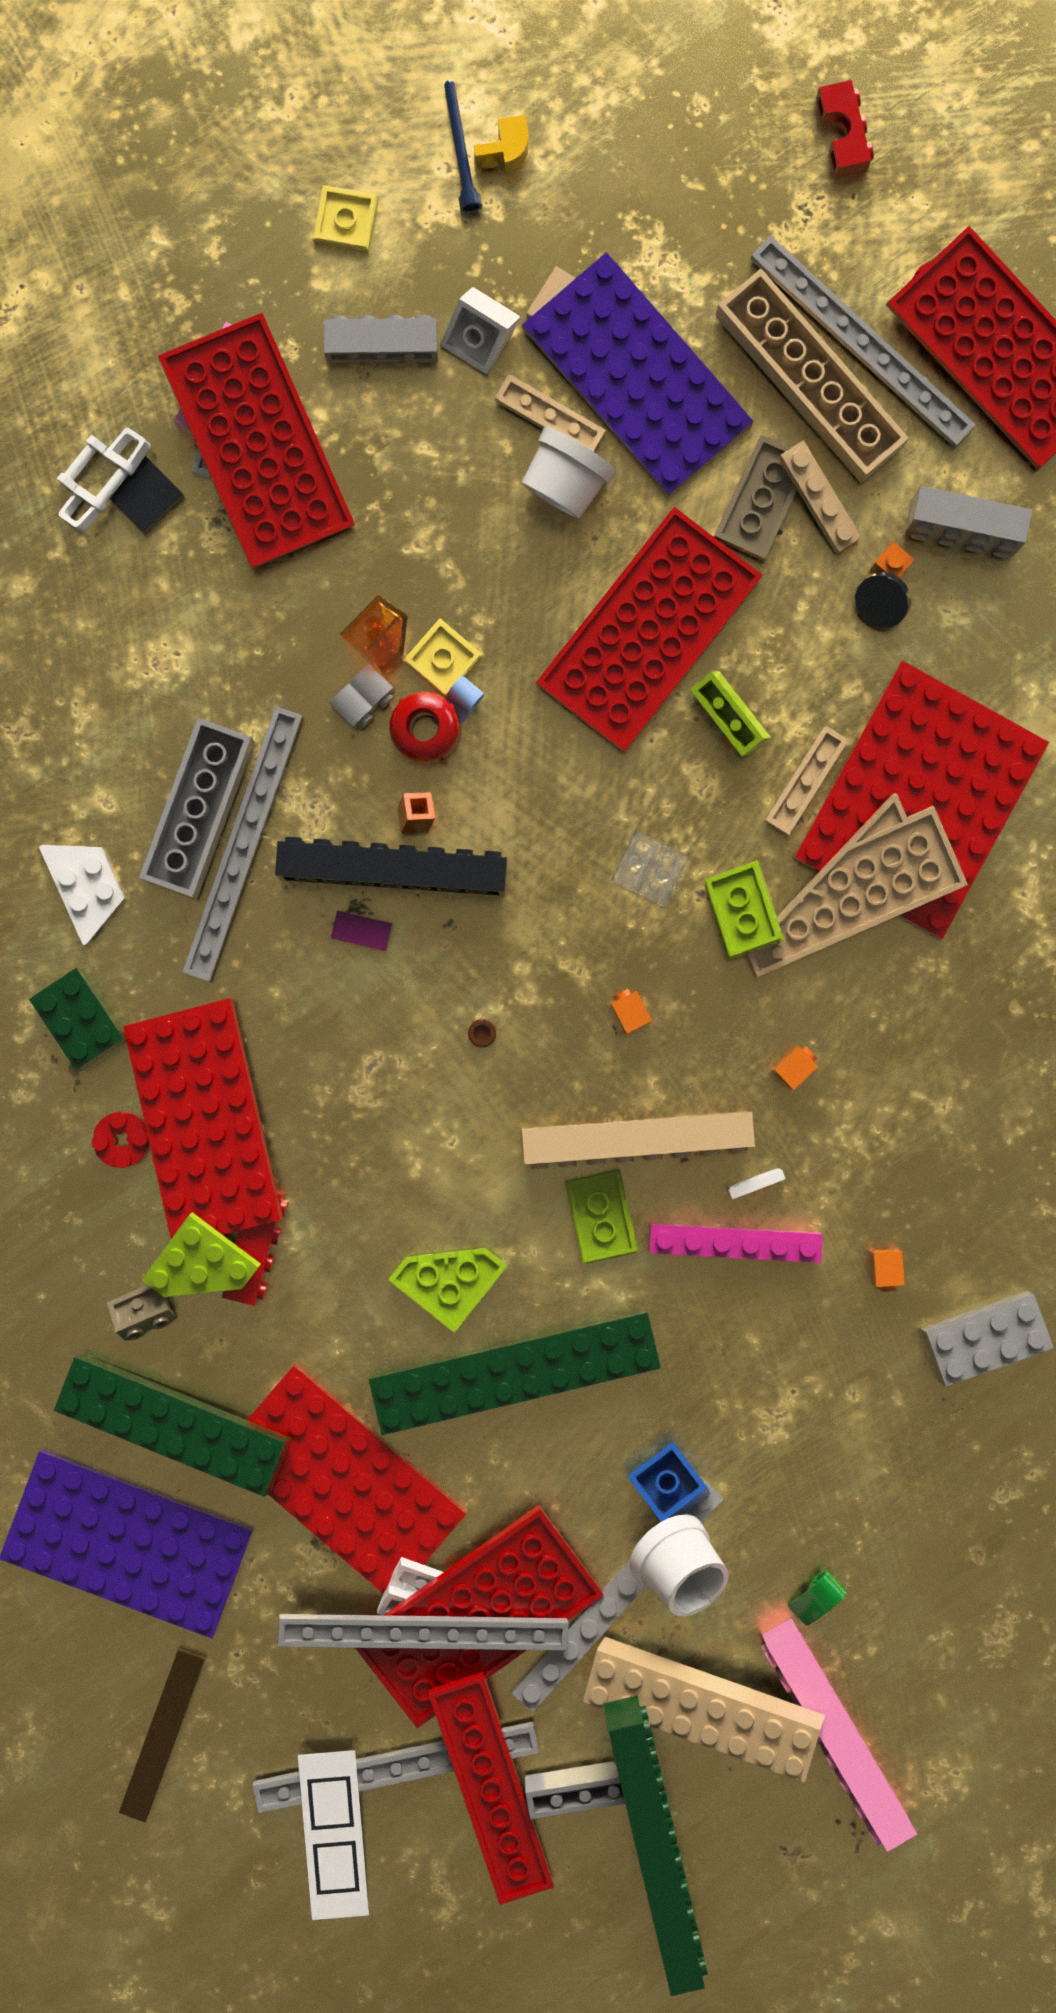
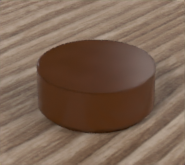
M476 1020L468 1029L469 1040L477 1047H488L496 1038V1029L488 1020Z

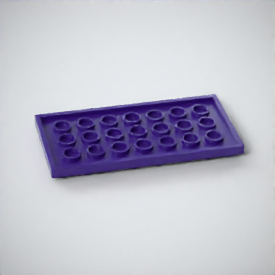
M607 252L522 324V329L668 496L753 423L752 418Z
M40 1450L1 1551L0 1560L213 1639L251 1538L253 1528Z

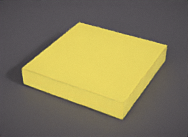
M323 185L313 242L369 252L378 195Z
M439 619L406 656L403 662L442 696L447 698V693L453 684L461 676L465 677L483 656L442 619Z

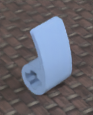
M461 676L453 684L446 698L455 706L461 725L484 697V693L464 676ZM431 716V719L438 725L437 720Z

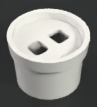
M544 426L538 440L540 446L521 484L557 509L576 519H580L603 484H608L617 473V470L609 462L581 443L551 427Z
M692 1515L674 1516L657 1524L638 1542L630 1558L629 1566L632 1575L646 1589L652 1590L674 1615L680 1617L690 1616L707 1608L720 1596L728 1581V1570L710 1544L707 1531L701 1521Z

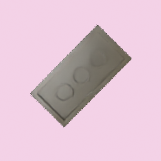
M760 435L714 535L718 541L765 561L797 491L778 459V456L790 449V447Z

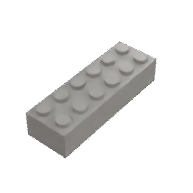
M197 718L139 875L140 879L187 897L198 899L254 747L255 741L252 737Z

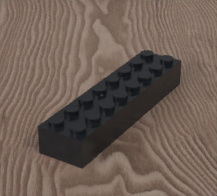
M285 837V841H277L275 876L281 881L505 896L507 857H502V852L485 851L483 856L474 855L473 850L456 849L455 854L446 853L445 848L428 847L426 852L417 851L416 846L399 845L398 850L389 849L388 844L371 843L370 847H361L359 842L342 841L341 846L333 845L331 840L314 839L313 843H305V841H302V838Z

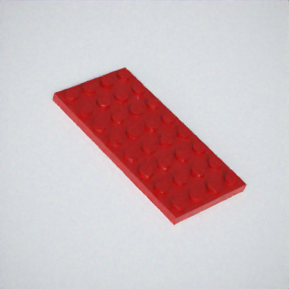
M968 226L887 302L886 306L1038 470L1056 453V319L979 235Z
M263 312L158 355L159 362L251 569L355 525Z
M674 506L539 677L536 685L625 753L763 575Z
M228 998L123 1026L170 1238H173L191 1213H194L222 1235L282 1221L283 1215L233 999Z
M295 1364L247 1419L257 1425L292 1438L272 1492L268 1495L383 1594L401 1557L424 1565L467 1513Z
M537 1505L383 1616L567 1618L569 1621L603 1597L604 1594L542 1508ZM355 1648L416 1728H419L436 1716L428 1695V1689L480 1672H484L485 1678L488 1679L527 1651Z

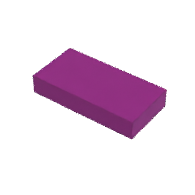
M337 911L331 939L386 951L392 923Z

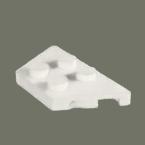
M39 846L83 946H87L91 943V939L99 929L104 927L109 921L113 912L118 910L126 900L104 849L101 847Z

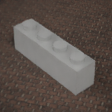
M363 315L359 319H347L345 316H332L331 319H324V354L326 362L438 360L437 318H431L429 315H417L415 318L390 315L387 316V319H375L374 316Z
M615 1761L525 1776V1791L530 1819L625 1804Z

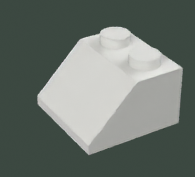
M473 287L459 299L440 346L487 375L511 339L520 316Z

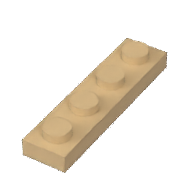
M510 374L495 397V402L542 429H544V426L551 427L576 440L593 452H595L606 432L605 429Z
M805 441L799 442L779 455L778 459L835 554L860 539L861 535Z
M824 725L764 822L789 836L847 744L848 739Z

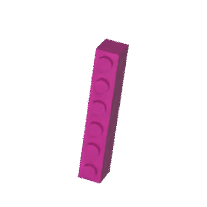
M649 1223L648 1252L653 1254L821 1263L823 1234L806 1231Z

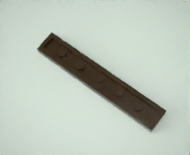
M179 1647L120 1807V1814L142 1822L147 1821L203 1667L205 1656Z

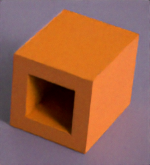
M893 541L877 559L870 571L874 574L888 572L900 578L915 559Z
M403 794L397 807L401 833L429 832L435 820L432 794Z
M629 989L613 996L615 1002L610 1005L625 1034L652 1021L637 991L630 993Z
M796 1046L772 1071L790 1090H795L819 1066L814 1062L817 1057L807 1047L801 1049L799 1046Z
M901 1250L870 1251L873 1286L880 1287L881 1292L897 1291V1286L905 1285L903 1254Z

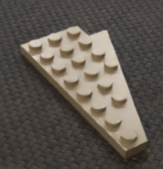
M896 793L891 795L777 916L785 941L747 954L757 977L967 886V881L935 807L931 806L907 817Z

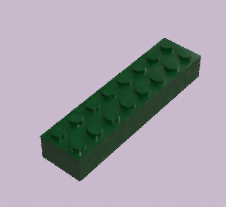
M85 1354L74 1357L53 1410L263 1497L272 1492L292 1439Z

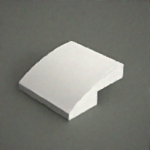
M401 1557L381 1598L377 1614L384 1615L443 1572Z

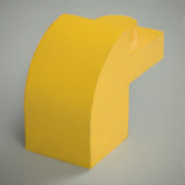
M526 115L498 119L500 141L474 145L476 167L482 166L488 169L503 163L506 174L513 172L523 164L528 154L529 134Z

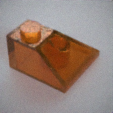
M378 594L340 635L369 664L384 675L404 655L408 616Z

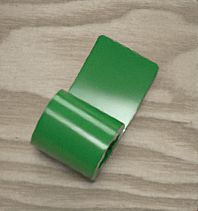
M824 1570L811 1581L805 1593L788 1603V1607L804 1625L808 1626L834 1608L845 1597L847 1591L827 1570Z

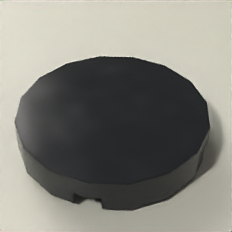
M888 572L871 574L857 587L855 594L856 608L860 616L869 624L878 628H891L898 625L909 613L912 604L911 597L909 598L907 592L909 589L894 574Z

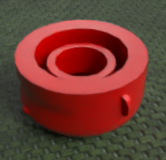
M418 692L405 698H400L390 718L389 732L394 746L404 757L418 764L430 765L447 761L446 758L454 752L461 737V722L455 706L447 699L433 692ZM423 715L434 717L438 723L436 735L427 741L416 739L412 732L414 721Z

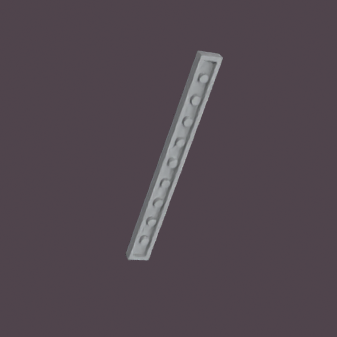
M771 235L751 255V260L954 448L975 427L976 424Z
M275 706L183 973L211 982L303 716Z
M703 1479L702 1481L708 1487L711 1494L684 1514L695 1516L701 1523L724 1500ZM630 1559L602 1589L604 1596L584 1609L568 1627L567 1650H547L512 1689L511 1694L532 1713L645 1588L632 1575L629 1566Z
M279 1614L277 1642L278 1647L567 1650L569 1622L567 1618Z
M533 1721L502 1728L512 1759L539 1753ZM444 1740L356 1759L359 1792L454 1771ZM299 1772L253 1781L252 1786L258 1813L302 1804Z

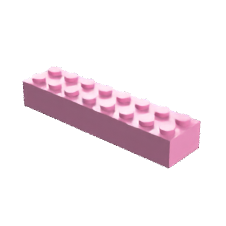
M792 1618L763 1634L762 1636L766 1644L762 1645L765 1655L773 1669L777 1666L780 1668L776 1672L787 1693L794 1692L791 1695L794 1704L825 1715L817 1744L823 1742L820 1747L832 1770L838 1767L835 1770L839 1778L838 1780L852 1800L860 1818L864 1820L876 1845L878 1846L882 1843L886 1851L889 1852L917 1835L902 1805Z

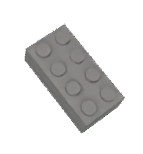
M920 486L911 500L904 533L911 534V537L916 540L931 538L939 540L938 543L944 546L959 544L966 546V549L972 552L987 550L994 552V556L1009 558L1014 556L1026 543L1032 509Z
M1028 1291L921 1328L939 1382L944 1386L958 1383L1054 1348L1035 1294Z

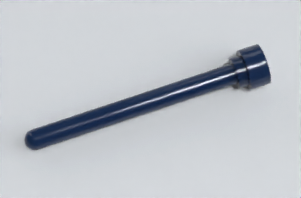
M447 80L444 83L462 184L461 195L458 198L460 210L466 213L475 212L482 208L481 196L477 189L473 188L455 83L453 80Z

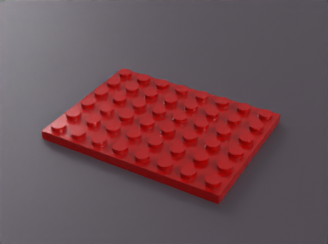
M902 660L793 858L820 872L888 798L895 793L898 795L907 817L934 806L968 885L898 915V917L941 940L944 938L1049 742Z

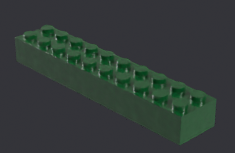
M644 1309L373 1374L368 1380L381 1435H386L661 1369L648 1312Z
M638 1695L603 1703L610 1741L670 1995L675 1996L704 1989L703 1976L708 1975L646 1705L640 1706Z

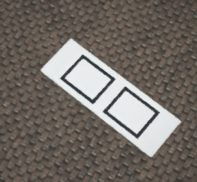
M355 1750L298 1755L312 1920L369 1915Z

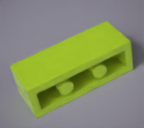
M720 671L711 672L690 689L742 757L752 754L771 738Z

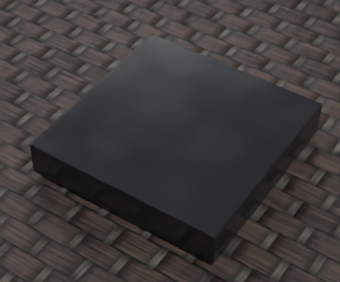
M145 455L135 472L125 478L110 497V500L145 535L184 497V494Z

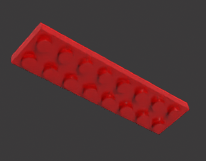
M484 1672L428 1689V1695L499 1905L554 1888V1881L534 1821L530 1819L528 1804Z

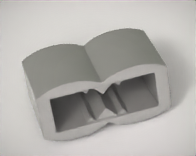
M368 664L329 704L354 730L358 726L363 729L374 718L371 713L377 707L383 709L392 701L394 697L391 694L394 688Z

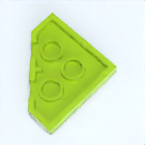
M191 1213L142 1278V1281L163 1297L242 1289L261 1263L194 1213Z
M486 1247L407 1256L388 1280L455 1333L508 1265Z

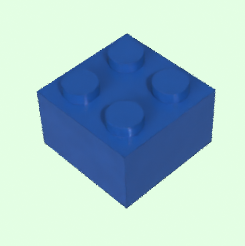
M674 1442L627 1476L660 1522L674 1516L684 1515L711 1494L708 1487Z

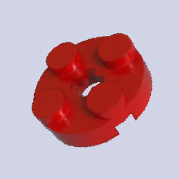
M115 1112L102 1118L96 1125L92 1138V1147L95 1149L98 1158L106 1165L116 1168H126L142 1161L150 1148L145 1122L139 1116L130 1112ZM125 1132L128 1135L126 1141L129 1143L127 1146L120 1145L118 1147L115 1144L117 1141L115 1135H122Z

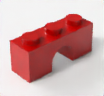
M852 80L819 87L816 103L822 126L833 123L839 124L847 133L846 137L833 140L829 149L835 179L867 172L871 160L874 159L872 144L867 143L865 133H867V122L865 116L860 115L861 98L859 90H854Z

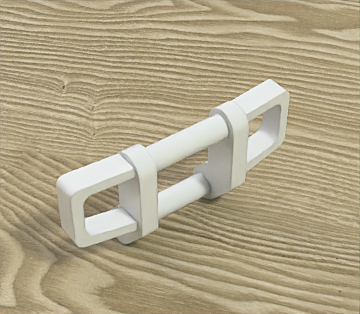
M125 428L109 448L90 435L86 440L87 445L67 471L65 473L61 472L57 477V480L73 493L60 510L59 516L79 532H84L106 509L107 506L105 504L125 478L135 472L150 449V444L130 428ZM136 440L139 444L127 461L119 454L129 441ZM97 451L105 459L117 466L118 470L95 497L75 483L74 479ZM82 501L91 506L78 521L71 519V515Z

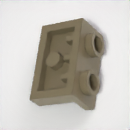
M148 1285L107 1302L115 1332L124 1341L139 1339L143 1336V1333L152 1329L164 1328L176 1319L175 1313L169 1306L167 1297H163Z

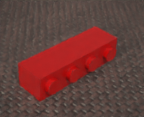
M277 1192L282 1215L285 1217L288 1207V1201L284 1200L286 1193ZM278 1222L238 1231L235 1245L261 1263V1265L242 1289L223 1291L222 1298L256 1306L259 1300L264 1301L268 1284L263 1283L266 1272L271 1273L275 1256L270 1255L273 1244L278 1245L281 1235V1228H277Z

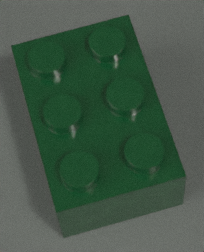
M73 969L29 999L75 1070L83 1071L127 1040L123 1029L83 969Z

